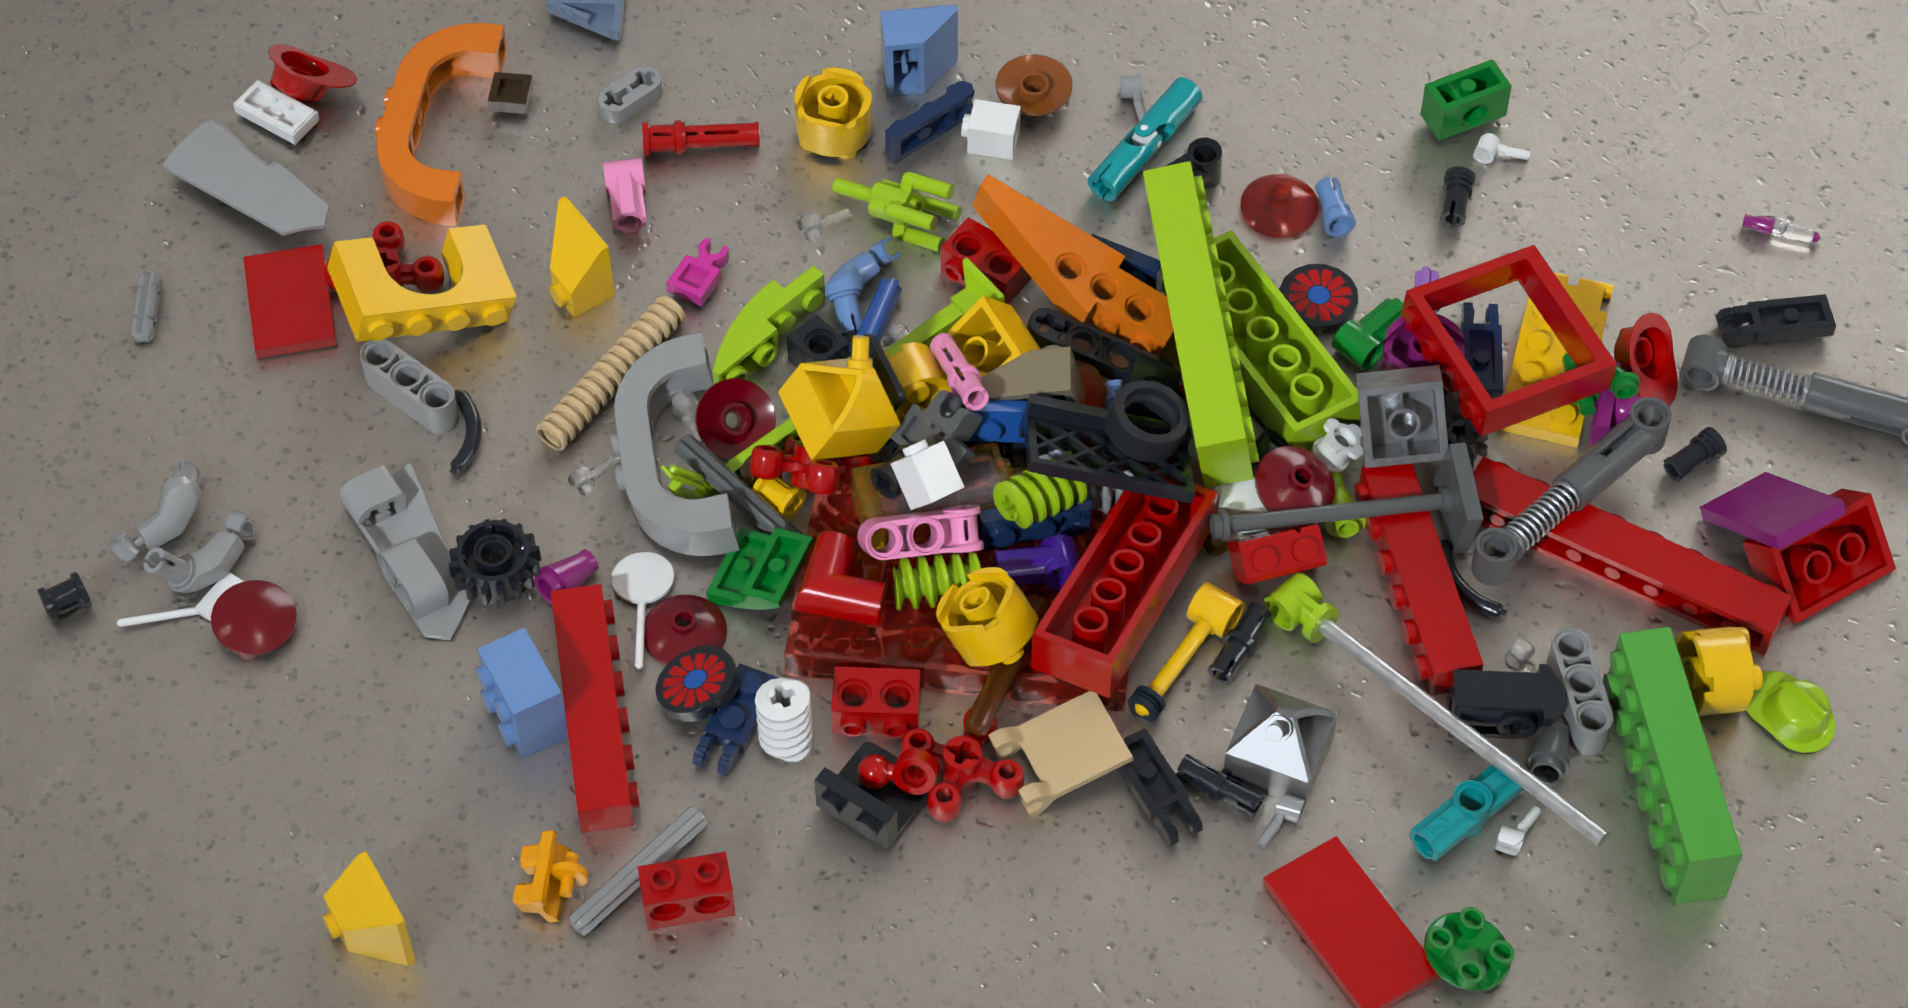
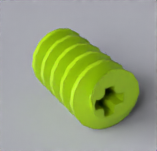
M1024 470L1021 475H1013L1007 481L998 482L994 486L993 498L997 510L1004 519L1009 522L1014 521L1022 529H1027L1031 527L1033 521L1038 523L1044 521L1047 515H1057L1060 508L1068 510L1072 508L1074 503H1084L1087 499L1086 483Z
M969 552L966 562L963 564L960 555L953 553L951 554L948 566L942 555L936 554L931 567H929L925 556L922 555L917 557L914 568H912L908 557L900 558L898 568L895 569L893 566L894 597L897 611L902 610L905 598H909L914 610L919 609L922 597L927 598L931 608H936L938 597L943 596L947 589L954 583L960 588L970 581L967 574L981 569L977 554Z

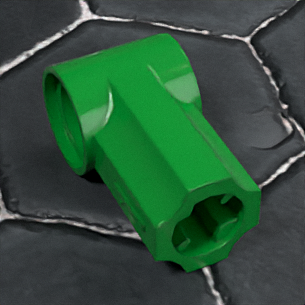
M1386 298L1360 321L1357 322L1355 319L1347 321L1335 334L1332 340V348L1363 372L1368 371L1381 358L1386 332L1390 325L1401 317L1400 311L1403 308V302L1397 298Z

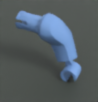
M892 238L883 239L872 245L869 253L861 252L842 264L825 284V299L829 300V303H834L842 337L849 336V332L852 335H856L863 322L857 301L863 285L880 272L879 266H885L900 257V251L890 256L885 250V244L891 241Z

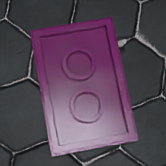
M1764 472L1700 506L1703 520L1778 550L1846 514L1843 500L1768 472Z

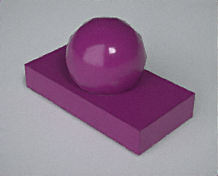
M1609 389L1600 392L1595 403L1596 411L1593 414L1588 445L1590 447L1606 435L1609 432L1610 424L1615 427L1630 413L1633 403L1641 397L1636 394L1628 399H1618Z

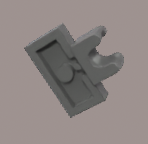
M941 390L935 395L926 410L919 405L913 404L900 422L899 428L890 438L899 446H910L924 439L928 446L944 441L959 476H961L976 454L963 441H969L982 422V416L960 408L962 399L958 395Z

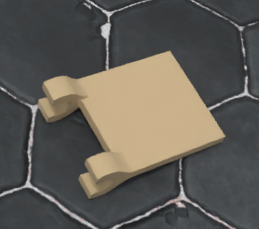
M1088 691L1019 726L1000 728L988 735L992 743V749L999 761L1011 758L1022 749L1040 782L1030 783L1018 790L1022 798L1021 802L1029 817L1044 811L1055 799L1133 761L1132 754L1099 696L1092 691Z

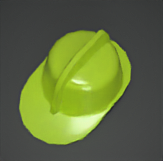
M1775 670L1763 671L1761 689L1754 690L1751 703L1746 712L1772 734L1777 741L1790 750L1800 753H1815L1826 748L1834 738L1836 723L1834 714L1831 711L1829 698L1823 689L1813 682L1799 680L1788 673Z

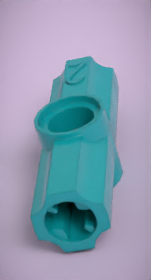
M1490 765L1473 780L1459 783L1454 789L1453 796L1414 826L1410 831L1409 837L1413 841L1416 851L1426 860L1438 861L1467 836H1475L1481 833L1485 828L1487 820L1523 792L1524 789L1496 767ZM1463 806H1469V807L1474 808L1475 810H1474V811L1468 810V809L1464 808Z

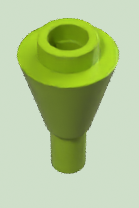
M1331 472L1335 483L1333 504L1355 502L1345 487L1342 472ZM1366 518L1325 522V529L1334 537H1352L1364 528Z

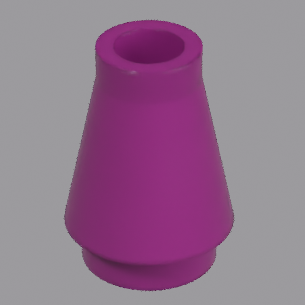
M583 549L575 555L542 567L540 574L535 577L536 588L540 595L548 603L552 604L551 591L580 587L591 574L598 570V562L590 551Z

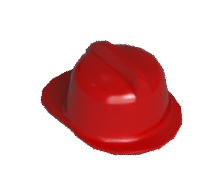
M275 44L270 46L268 50L270 59L275 63L270 81L271 86L301 103H310L321 99L329 87L346 88L355 85L357 82V76L348 68L313 56L297 47Z
M1650 312L1642 315L1635 322L1634 326L1620 330L1614 347V360L1621 363L1620 368L1625 372H1633L1639 376L1640 385L1637 394L1641 398H1658L1670 407L1676 398L1678 390L1672 331L1668 322L1660 314Z

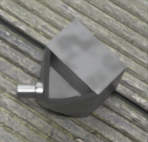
M1439 365L1356 374L1366 468L1443 460L1448 449L1443 382Z
M1255 684L1226 751L1224 769L1231 772L1232 777L1241 783L1270 797L1280 799L1282 795L1290 794L1305 800V808L1334 739L1338 712Z

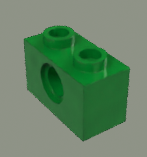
M1491 59L1425 84L1420 115L1436 138L1441 141L1505 117L1512 85L1494 60Z

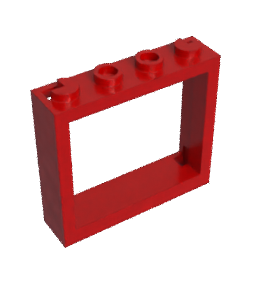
M1535 245L1406 290L1403 308L1400 311L1402 318L1406 322L1405 329L1408 332L1412 331L1420 344L1421 352L1426 361L1432 362L1433 365H1439L1444 389L1448 393L1452 392L1460 404L1464 419L1469 418L1481 437L1603 392L1611 387L1617 363ZM1518 281L1577 368L1492 399L1434 311Z

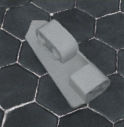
M209 119L202 123L183 139L163 162L165 171L208 193L282 236L307 230L325 229L330 211L329 204L279 162L273 161L269 164L219 120Z
M406 464L393 476L386 466L382 465L350 479L341 487L338 495L339 499L376 552L377 561L384 578L425 638L452 641L470 605V600L467 599L465 589L458 591L454 578H451L448 565L451 562L449 551L412 464Z

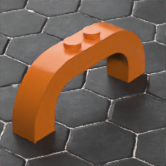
M466 23L450 26L430 34L418 42L406 54L399 65L393 86L386 89L384 97L385 112L383 117L379 116L375 125L376 148L385 189L391 199L402 210L415 218L439 225L455 227L458 225L466 197L462 173L431 168L423 165L414 157L432 98L441 86L460 77L479 76L493 78L494 72H502L508 52L504 25Z

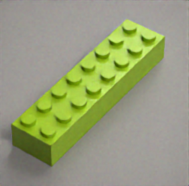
M1191 161L1144 170L1143 176L1204 487L1211 488L1254 479L1251 463L1259 462L1202 175L1193 176Z

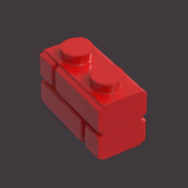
M1317 523L1288 526L1251 535L1250 538L1243 537L1227 541L1234 577L1238 583L1251 584L1327 565L1321 530Z

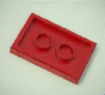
M322 244L243 257L257 359L337 346L330 290L324 274L326 262Z

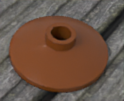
M1037 54L1023 55L1010 60L1000 69L996 77V93L1002 103L1020 106V114L1041 116L1053 113L1067 103L1072 93V78L1067 68L1051 57Z

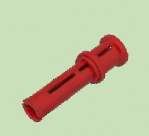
M675 120L673 124L649 125L648 121L642 122L644 156H650L651 152L675 151L676 155H682V153H686V149L760 146L758 121L754 123L687 126L681 120Z

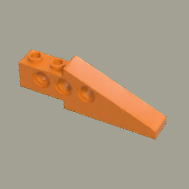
M988 174L979 187L972 207L1056 308L1064 315L1082 323L1087 321L1098 330L1160 356L1174 334L1167 296L1120 269L1125 255Z

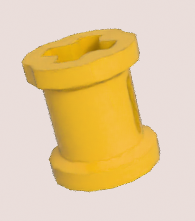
M780 477L774 480L758 478L752 488L788 520L798 513L807 495L802 488H794Z

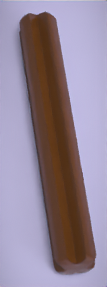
M1031 594L1027 597V600L1039 618L1036 629L1048 610L1049 602L1044 597ZM1032 636L1023 646L1024 654L1018 661L1009 665L1000 662L992 666L966 718L965 729L969 733H974L979 737L988 733L1032 644Z

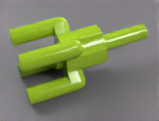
M910 171L902 175L900 184L883 179L881 182L876 181L872 188L837 177L832 186V191L869 203L868 213L870 216L894 223L892 234L895 238L939 253L941 252V246L945 243V238L911 228L912 225L933 231L937 225V216L958 221L962 214L961 206L922 195L919 192L922 191L950 200L954 194V184Z

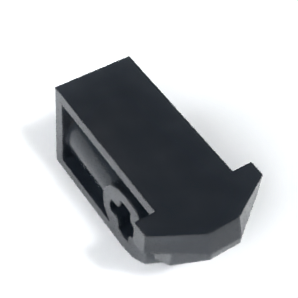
M1540 664L1537 673L1453 670L1446 699L1447 709L1485 738L1518 739L1531 736L1541 726L1548 727L1555 723L1567 706L1566 690L1549 664ZM1448 731V736H1453V737H1455L1453 734H1451V733Z

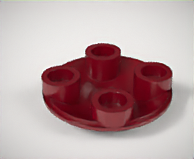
M263 580L244 581L228 588L215 602L211 612L212 630L217 640L224 647L238 653L242 659L254 660L261 654L277 649L296 632V606L291 596L274 583Z

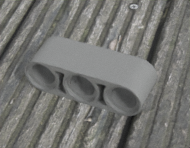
M369 340L364 343L359 355L366 384L372 390L433 433H446L455 428L459 421V413L454 389L448 382L389 340Z
M1566 627L1555 633L1547 664L1552 668L1566 690L1567 706L1562 712L1561 717L1563 723L1569 727V743L1571 747L1578 753L1595 755L1600 753L1606 746L1613 723V713L1588 635L1575 627ZM1563 653L1572 654V655H1574V657H1573V656L1564 655ZM1574 689H1580L1586 693H1579ZM1585 725L1595 727L1597 730L1588 729Z

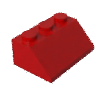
M1841 488L1830 494V496L1843 500L1846 514L1781 550L1750 538L1742 541L1754 578L1765 584L1775 585L1783 592L1793 596L1786 616L1792 623H1799L1896 569L1871 493Z

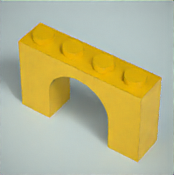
M486 224L448 228L441 256L454 287L439 294L416 293L396 283L387 273L373 237L335 241L327 269L356 342L380 341L391 337L419 336L430 332L458 331L469 327L496 326L501 323H508L516 300V294Z

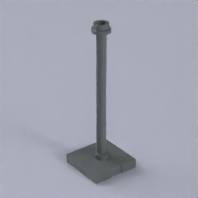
M1466 443L1449 444L1442 464L1435 474L1433 482L1436 493L1228 516L1226 509H1220L1217 513L1210 514L1209 525L1213 539L1220 538L1221 541H1229L1230 533L1439 510L1446 539L1452 546L1453 555L1467 553L1484 518Z

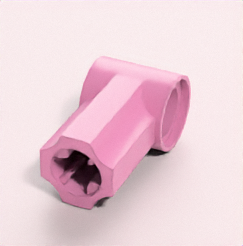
M642 158L603 162L607 197H610L613 229L620 230L624 234L638 233L642 227L647 226L646 206L643 193H646Z

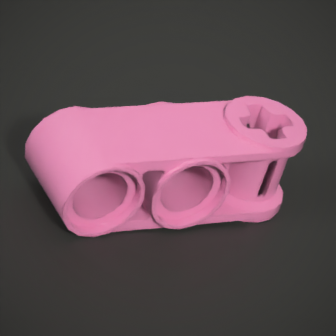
M959 505L947 507L943 510L867 519L858 530L857 539L859 546L878 560L984 549L983 541L979 540L977 515L981 513L980 505ZM928 523L931 530L928 540L922 544H915L913 540L915 528L919 524ZM886 528L889 533L888 543L883 548L874 549L871 545L873 533L877 529Z

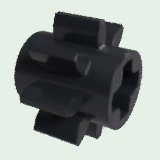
M1453 416V423L1447 428L1448 446L1449 444L1466 443L1471 467L1473 468L1474 460L1478 455L1486 457L1488 454V446L1483 443L1488 440V434L1481 437L1470 420L1459 419L1457 416Z

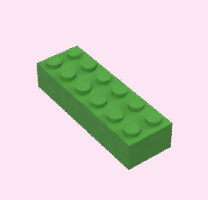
M1671 627L1620 633L1615 651L1610 652V668L1608 674L1603 676V683L1608 700L1613 699L1616 708L1614 723L1617 734L1624 736L1627 744L1625 758L1628 771L1631 774L1635 773L1639 784L1637 786L1638 805L1641 811H1647L1650 820L1648 826L1649 841L1654 850H1659L1662 860L1660 863L1662 884L1664 888H1670L1675 904L1726 897L1742 857V851Z

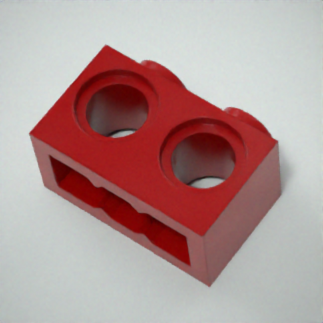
M969 217L941 246V272L949 280L965 285L962 261L967 257L1004 295L1006 304H1010L1032 279L991 229Z
M834 666L831 705L832 733H842L850 737L876 734L886 735L891 738H902L907 731L919 728L920 669ZM851 702H859V703H862V704L859 705V706H849V705H847V704H849V703H851ZM900 703L904 704L905 706L901 708H894L890 705Z
M726 851L637 866L647 931L736 916Z

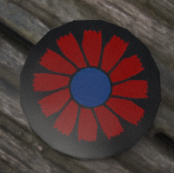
M1307 264L1295 268L1284 277L1279 288L1280 292L1314 335H1322V331L1332 330V333L1337 332L1347 321L1354 318L1357 311L1358 289L1353 280L1339 268L1326 264Z
M700 646L682 652L671 660L660 673L655 691L659 704L672 719L682 722L701 721L709 717L708 712L713 711L715 708H718L720 711L730 703L738 691L741 678L734 659L725 649L715 646Z

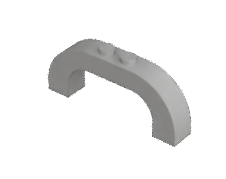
M702 332L668 340L646 352L630 367L617 390L614 405L617 432L611 433L610 437L615 457L621 458V465L615 466L618 487L620 490L626 489L635 517L643 531L653 541L671 551L692 556H713L740 550L735 517L728 495L725 493L690 500L675 497L664 490L655 435L657 417L670 401L687 393L708 389L713 385L710 359Z

